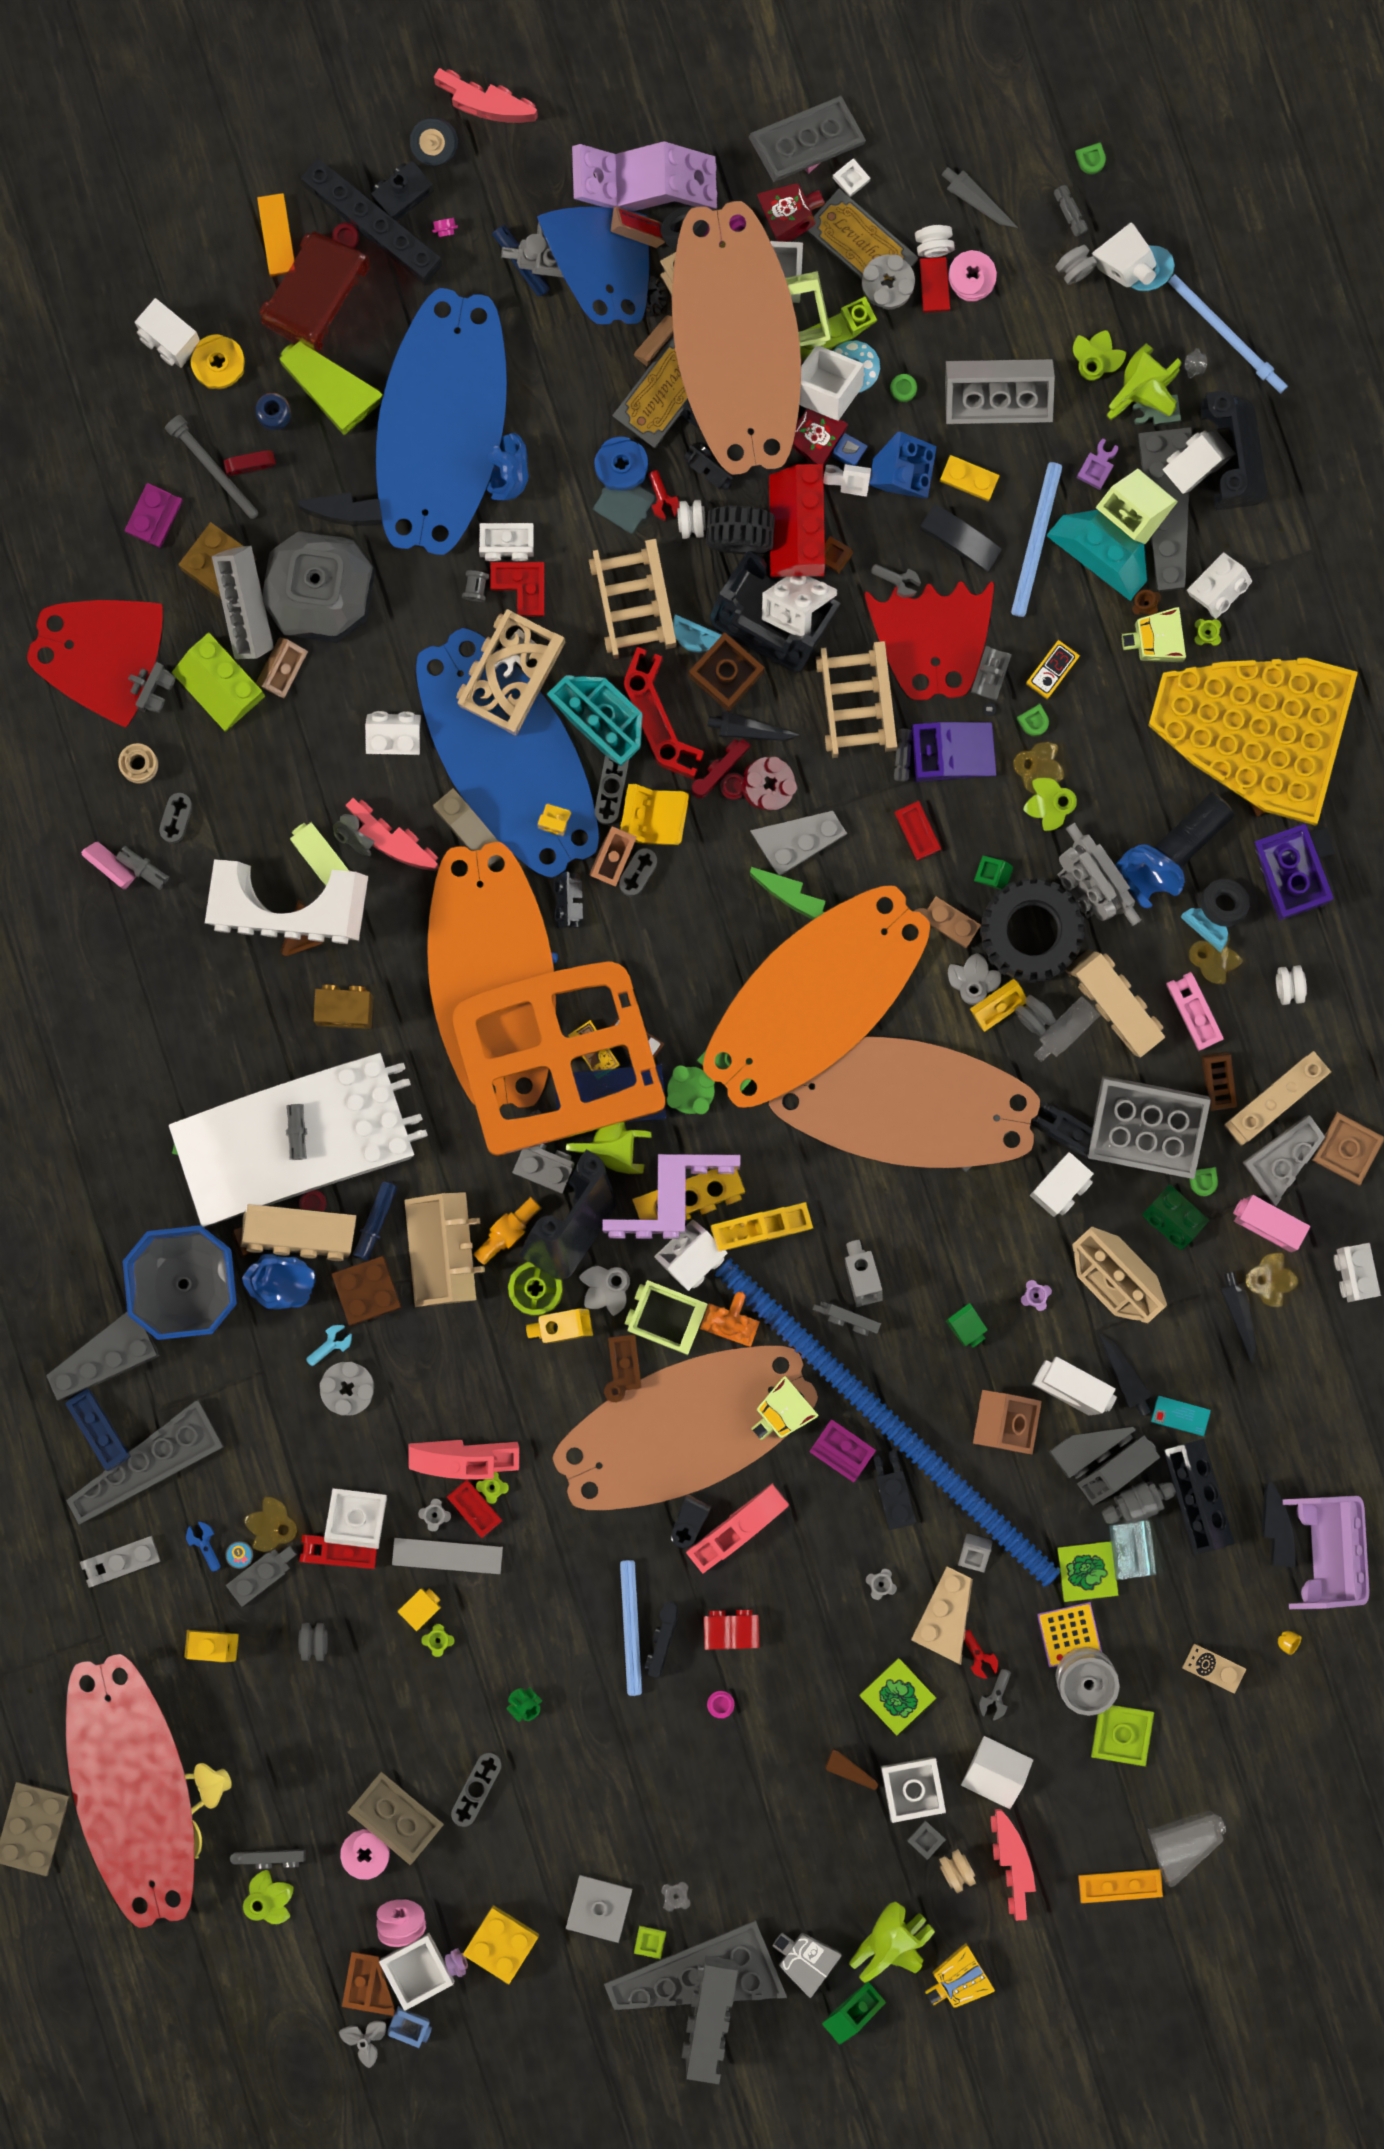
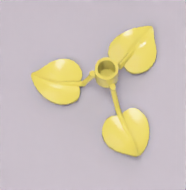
M199 1763L195 1767L194 1774H185L186 1779H195L201 1796V1801L191 1808L192 1814L203 1805L210 1809L215 1808L220 1801L222 1793L231 1788L230 1776L224 1769L214 1771L208 1765ZM193 1820L194 1858L197 1859L202 1848V1836L198 1825Z

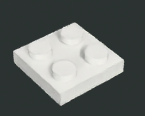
M333 1488L324 1541L379 1549L387 1495Z

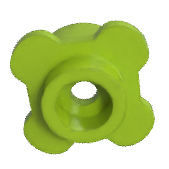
M1199 619L1195 622L1197 636L1194 640L1197 645L1211 643L1213 646H1217L1221 642V637L1219 636L1221 622L1219 620L1204 621ZM1206 630L1210 631L1209 635L1205 633Z
M494 1472V1479H484L476 1484L477 1491L482 1492L486 1497V1501L490 1504L495 1503L497 1497L502 1493H507L509 1488L507 1483H503L498 1478L497 1472ZM490 1485H494L495 1489L491 1490Z
M436 1624L428 1635L422 1637V1644L428 1646L435 1657H440L448 1646L454 1644V1637L444 1631L443 1625ZM436 1638H440V1643H436Z

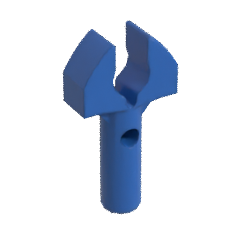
M198 1522L203 1530V1540L195 1537L192 1527L189 1526L186 1534L189 1546L196 1545L200 1547L212 1572L219 1570L221 1565L209 1543L211 1536L215 1534L212 1527L204 1522Z

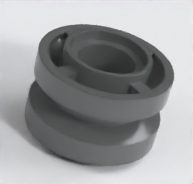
M1029 995L1025 999L1026 1006L1019 1005L1014 1011L1027 1029L1034 1034L1042 1036L1046 1032L1044 1025L1052 1026L1056 1019L1052 1011L1040 999Z
M302 1623V1627L299 1630V1654H301V1660L309 1661L311 1656H315L317 1661H324L328 1648V1633L325 1630V1623H317L315 1628H312L310 1623Z

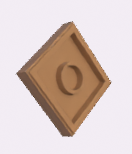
M1337 1112L1312 1161L1357 1185H1361L1384 1141V1137Z

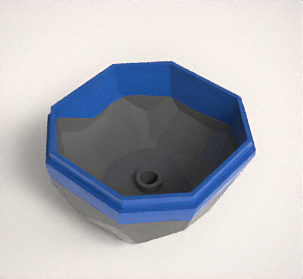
M201 1225L147 1231L123 1260L128 1316L158 1340L213 1334L237 1304L232 1251ZM183 1279H187L189 1282V1286L186 1289H181L179 1286L180 1281Z

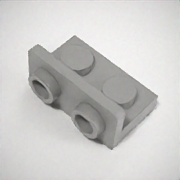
M544 1144L522 1149L512 1173L563 1194L575 1165L574 1162L570 1161L572 1156L558 1150L555 1154L545 1151L547 1146Z

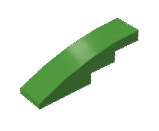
M751 867L750 876L771 895L793 910L812 920L825 913L823 909L826 901L800 893L803 886L802 882Z

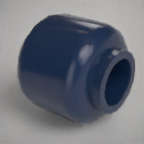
M268 393L257 401L255 407L256 416L264 428L280 430L289 423L291 409L287 400L282 395Z

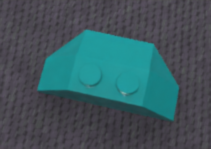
M1099 510L1063 515L1047 534L1048 538L1130 601L1147 581L1144 543L1133 540Z
M566 675L547 693V696L567 719L602 753L620 766L641 748L643 714L606 678Z

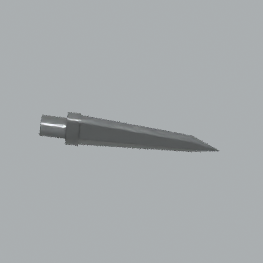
M947 167L942 173V176L951 183L947 188L951 193H954L999 225L1018 228L964 170L957 175Z

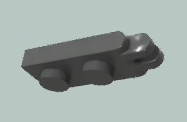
M305 1849L235 1852L231 1855L230 1861L232 1864H256V1869L272 1868V1863H283L284 1868L299 1867V1862L306 1860Z

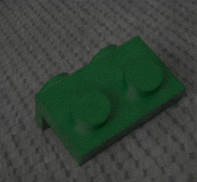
M1170 1184L1142 1213V1216L1148 1223L1161 1232L1179 1250H1183L1209 1221L1204 1214Z

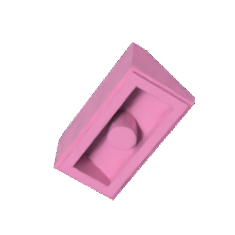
M99 842L91 844L81 852L84 858L123 890H126L136 878L134 871L117 861L116 856Z

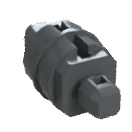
M1151 1481L1147 1483L1141 1482L1135 1486L1131 1485L1130 1488L1114 1496L1117 1506L1110 1505L1101 1512L1105 1522L1112 1524L1118 1522L1121 1517L1127 1525L1148 1520L1149 1517L1158 1514V1511L1164 1509L1162 1499L1166 1501L1174 1497L1176 1491L1173 1484L1165 1482L1159 1484L1158 1488Z

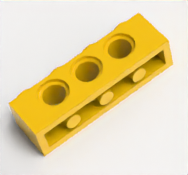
M712 1169L707 1171V1174H699L686 1179L685 1193L689 1191L694 1192L698 1197V1201L693 1206L685 1205V1221L691 1219L690 1214L700 1210L702 1215L716 1210L715 1204L723 1201L726 1202V1205H730L742 1200L740 1195L745 1194V1190L737 1169H735L734 1174H718V1169ZM712 1182H718L723 1187V1192L718 1197H713L707 1192V1187ZM658 1190L632 1199L640 1220H658V1212L656 1210Z

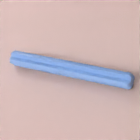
M633 1560L621 1561L620 1568L627 1694L637 1696L642 1693L635 1562Z

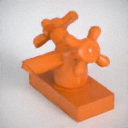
M739 1291L734 1296L730 1310L709 1303L700 1329L751 1347L760 1321L740 1315L745 1294Z

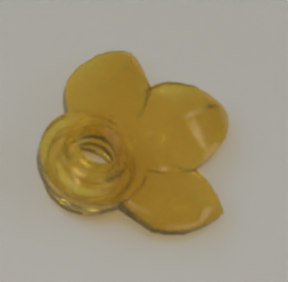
M1048 742L1037 743L1031 751H1022L1016 755L1013 763L1014 769L1018 775L1023 777L1024 787L1029 792L1037 794L1032 784V781L1037 778H1050L1056 782L1064 778L1062 767L1057 761L1053 760L1059 749L1057 745ZM1027 759L1031 761L1029 769L1024 767V762Z
M1228 934L1227 943L1221 953L1207 940L1194 943L1189 950L1191 962L1195 966L1200 967L1203 976L1212 983L1225 984V972L1237 968L1242 963L1240 956L1227 947L1230 941V934ZM1198 952H1204L1206 954V958H1200L1198 956Z
M1273 1253L1263 1257L1259 1267L1251 1269L1246 1277L1248 1288L1253 1293L1259 1294L1263 1303L1270 1307L1282 1306V1293L1293 1290L1298 1284L1296 1275L1288 1269H1283L1285 1258L1284 1254ZM1259 1275L1262 1276L1264 1280L1262 1285H1260L1257 1281Z
M271 1497L263 1499V1512L252 1513L244 1518L247 1528L257 1535L253 1548L259 1551H271L279 1543H288L295 1538L297 1533L295 1522L287 1517L286 1507L280 1501ZM281 1525H286L288 1527V1533L286 1535H281L279 1533V1527Z

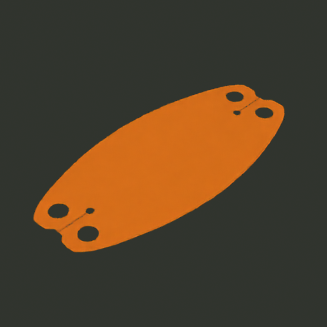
M501 842L485 844L481 850L471 851L467 847H454L446 852L437 873L429 917L428 973L435 1016L451 1064L464 1091L475 1105L453 1027L452 1015L454 1009L461 1001L486 991L554 972L548 936L534 894L517 859ZM494 855L501 856L505 861L503 870L500 872L491 871L488 867L490 857ZM456 860H463L468 865V871L462 877L455 876L451 871V865ZM479 877L480 881L484 883L483 887L481 888L477 887ZM553 995L552 1002L556 1013V995ZM530 1002L498 1011L479 1019L476 1023L482 1050L487 1059L539 1046L542 1041ZM539 1067L505 1076V1081L504 1077L495 1079L492 1084L496 1088L495 1096L498 1107L500 1108L503 1104H507V1101L508 1104L513 1103L517 1107L534 1106L542 1094L549 1069L547 1067ZM526 1077L532 1081L533 1087L528 1094H520L516 1090L515 1086L519 1078Z
M881 886L871 889L818 916L773 951L741 988L711 1038L704 1056L703 1071L713 1081L722 1082L728 1088L730 1100L737 1107L742 1108L753 1107L770 1101L820 1074L857 1045L893 1004L924 951L929 938L930 922L920 912H912L908 909L906 897L896 886ZM882 897H888L893 902V909L888 914H881L877 910V901ZM907 924H914L918 928V937L913 941H907L902 936V929ZM883 928H886L888 931L886 935L881 934ZM725 1052L731 1056L732 1062L727 1069H719L715 1065L717 1054ZM747 1058L753 1060L751 1065L746 1064ZM746 1079H752L757 1084V1091L752 1096H745L740 1090L741 1083Z

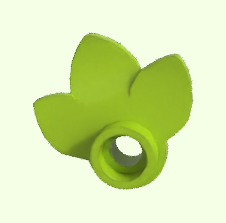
M1107 330L1096 334L1090 341L1078 335L1073 345L1074 356L1079 361V372L1087 380H1097L1104 372L1116 371L1123 364L1126 357L1125 351L1112 350L1111 337ZM1088 364H1094L1097 368L1096 371H1089L1087 369Z
M1037 778L1032 781L1037 794L1027 801L1023 810L1032 817L1043 818L1042 826L1044 831L1057 829L1063 824L1065 815L1075 809L1077 804L1076 796L1071 790L1060 788L1059 784L1053 779ZM1061 796H1065L1068 799V804L1064 807L1058 804V799Z
M268 1870L258 1873L249 1884L250 1895L243 1903L244 1914L254 1921L264 1919L270 1924L285 1922L290 1918V1914L284 1905L292 1897L293 1886L284 1882L272 1883ZM255 1901L260 1902L262 1905V1909L259 1912L254 1911L252 1908Z

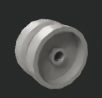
M1089 1647L1074 1649L1067 1653L1057 1666L1055 1675L1057 1688L1067 1707L1074 1712L1087 1716L1100 1714L1109 1709L1117 1699L1120 1688L1118 1675L1107 1655L1098 1649Z

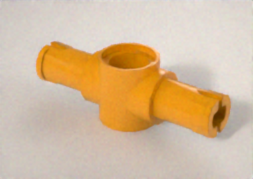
M530 1197L515 1213L504 1214L490 1228V1238L473 1255L485 1265L501 1249L511 1248L525 1234V1225L542 1207Z

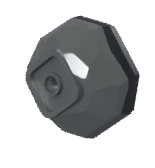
M300 530L269 553L262 595L265 610L283 635L337 643L367 622L376 569L353 538ZM313 575L320 576V581L318 583H312L310 581Z

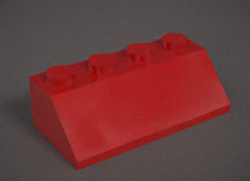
M823 464L794 465L769 475L770 513L775 516L773 549L770 550L771 577L824 576Z

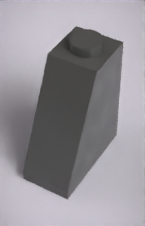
M1144 1435L1087 1475L1077 1485L1091 1504L1095 1505L1118 1491L1158 1460L1160 1456L1156 1452L1154 1444L1147 1440Z

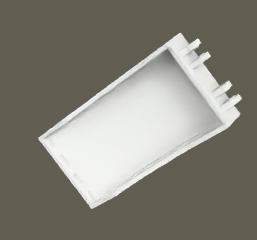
M381 1053L277 1085L168 1125L201 1226H209L244 1215L247 1204L269 1206L411 1159L414 1153L410 1142L428 1135L426 1130H419L407 1135L405 1126L419 1123L422 1117L421 1114L402 1119L393 1091L410 1086L411 1084L409 1079H402L391 1084L388 1077L390 1074H397L405 1070L404 1063L385 1068ZM304 1104V1123L308 1133L305 1135L307 1159L289 1160V1139L286 1136V1129H288L286 1105Z

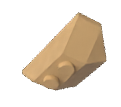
M1091 1227L1072 1244L1073 1251L1075 1252L1077 1277L1115 1316L1149 1323L1167 1306L1157 1275L1120 1237Z

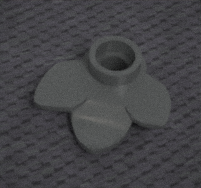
M343 814L340 817V821L333 825L334 836L341 843L349 844L361 855L371 856L369 848L375 841L358 831L359 819L357 816Z

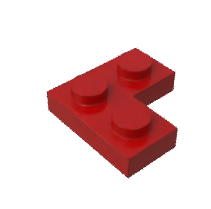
M491 562V591H517V614L519 616L544 617V562Z

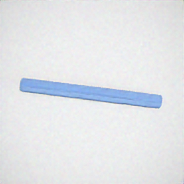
M1049 462L1011 611L1013 615L1018 617H1024L1027 611L1062 470V465L1054 462Z

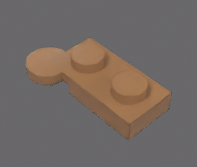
M938 897L934 898L928 909L918 908L914 911L920 912L927 918L934 929L964 948H967L981 926Z

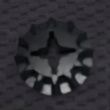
M650 274L648 292L652 291L653 294L650 295L651 305L646 301L643 317L656 315L664 308L667 301L666 287L659 278ZM625 299L628 308L635 313L634 303L629 299Z

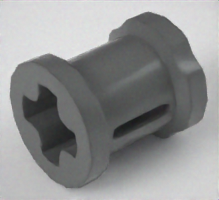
M466 571L465 575L468 578L466 590L462 593V598L474 602H485L484 589L486 580H489V574L480 571Z

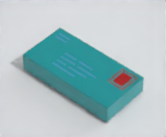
M1157 1396L1151 1422L1204 1436L1211 1410Z

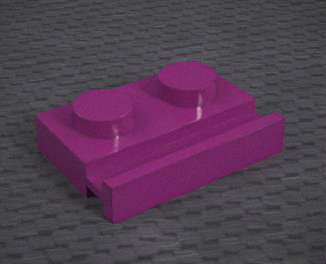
M147 483L124 530L125 533L161 549L183 502L182 498Z
M831 1419L809 1452L854 1483L876 1450Z

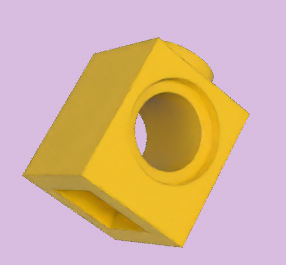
M421 1588L398 1613L418 1631L441 1608L437 1604L440 1598L430 1588L427 1591Z

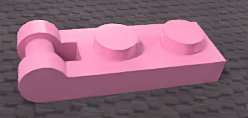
M1189 972L1183 975L1181 980L1176 982L1172 980L1166 983L1198 1051L1222 1041L1224 1038L1193 974ZM1189 988L1192 995L1183 998L1180 991Z

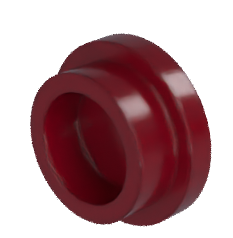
M738 773L725 775L720 783L722 794L731 800L741 798L744 795L742 791L744 777Z
M317 1190L304 1193L299 1201L300 1209L324 1212L326 1198Z

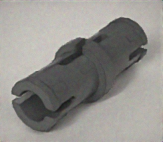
M124 846L121 849L123 852L118 853L116 860L134 871L136 877L144 878L157 887L158 890H161L163 888L162 884H166L169 876L151 865L149 859L141 858L127 846Z
M304 1104L286 1105L288 1117L286 1136L289 1139V1160L307 1159L305 1135L308 1133L304 1123Z

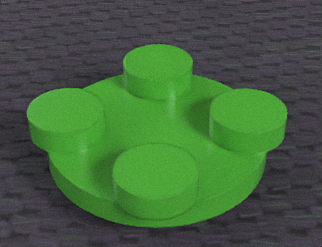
M677 1066L673 1070V1076L668 1083L667 1104L669 1107L676 1108L685 1114H705L709 1110V1105L714 1097L715 1081L709 1078L700 1068Z

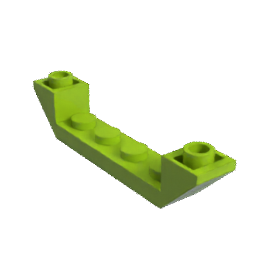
M866 297L842 307L840 314L828 319L831 340L826 341V344L821 345V347L830 350L853 339L877 322ZM821 323L806 330L821 328ZM811 344L800 346L801 363L805 362L815 348Z

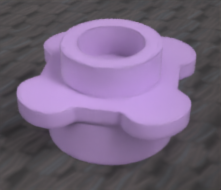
M1034 1280L1028 1281L1026 1283V1293L1021 1297V1303L1024 1306L1031 1305L1036 1307L1038 1311H1043L1047 1307L1046 1300L1051 1295L1052 1290L1048 1285L1042 1286L1038 1285ZM1035 1293L1039 1294L1038 1298H1034Z
M458 1948L445 1956L446 1966L451 1976L457 1975L462 1977V1975L466 1974L465 1969L468 1968L467 1960Z

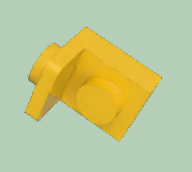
M546 804L543 815H540L538 821V829L564 836L571 811Z

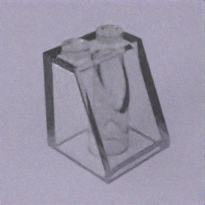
M1208 1810L1147 1830L1164 1883L1169 1887L1175 1886L1224 1841L1222 1833H1225L1226 1830L1221 1817Z

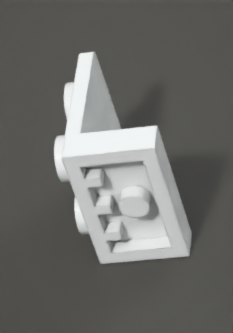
M809 576L785 577L763 592L762 620L795 636H803L805 633L810 636L812 612L835 597L837 589Z
M1370 1243L1337 1249V1255H1334L1336 1270L1342 1273L1343 1281L1339 1282L1342 1297H1347V1302L1381 1296Z

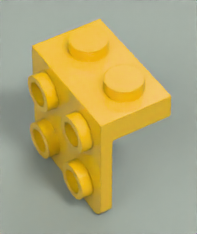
M628 784L621 830L636 836L635 842L639 844L679 845L682 841L689 795L683 791H656L637 784Z

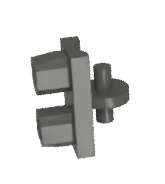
M986 646L971 693L997 701L1011 654Z
M156 662L147 681L145 679L149 671L141 668L138 677L130 674L128 678L129 681L134 683L130 693L138 695L141 687L143 688L135 704L137 709L143 712L147 709L160 713L165 699L154 694L157 685L170 691L176 680L175 676L165 670L164 665Z

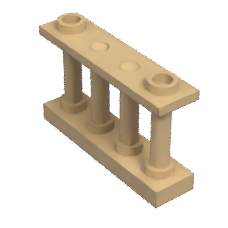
M656 539L645 541L646 549H641L639 553L600 560L598 550L593 551L594 559H589L591 574H597L609 637H604L607 653H613L614 659H619L617 648L658 640L660 643L665 642L666 649L677 647ZM639 563L649 564L651 574L646 575L647 578L605 586L603 570ZM643 589L655 591L656 600L651 601L652 604L610 612L608 596ZM653 614L654 617L660 616L661 626L657 627V630L615 638L612 622Z
M885 641L874 642L873 650H869V653L831 658H827L826 648H821L820 656H816L817 673L822 672L830 733V735H825L826 750L832 751V758H838L839 747L874 743L885 745V752L896 751L897 741ZM870 664V666H875L876 676L872 677V680L830 684L829 668ZM873 690L874 693H879L880 703H875V706L833 711L832 695ZM868 717L882 719L883 729H878L876 733L836 736L835 721Z
M1313 1051L1224 1125L1225 1128L1242 1146L1331 1073V1071Z

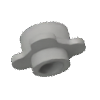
M433 1499L428 1507L421 1508L418 1513L419 1518L424 1519L428 1524L430 1531H437L439 1525L451 1519L450 1512L444 1510L439 1499ZM434 1512L437 1513L436 1518L432 1517Z
M883 1569L881 1573L869 1574L866 1577V1583L871 1587L873 1599L879 1600L883 1595H893L896 1592L897 1587L892 1583V1573L890 1570ZM879 1582H883L884 1586L880 1587Z

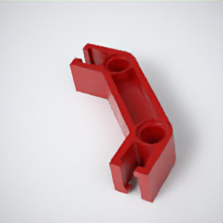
M637 647L624 680L627 697L643 714L642 731L658 765L694 780L698 770L693 767L691 770L677 762L679 761L680 754L696 757V760L701 762L704 751L677 740L653 686L662 663V656L655 654L652 657L651 662L654 664L650 672L645 674L642 671H637L640 657L643 658L647 651ZM634 679H641L645 682V687L640 691H635L630 687V683ZM670 747L674 749L676 754L672 759L666 760L660 755L662 749Z

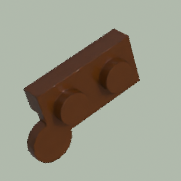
M635 1334L608 1338L613 1381L606 1385L604 1394L610 1402H620L624 1398L626 1390L642 1389Z

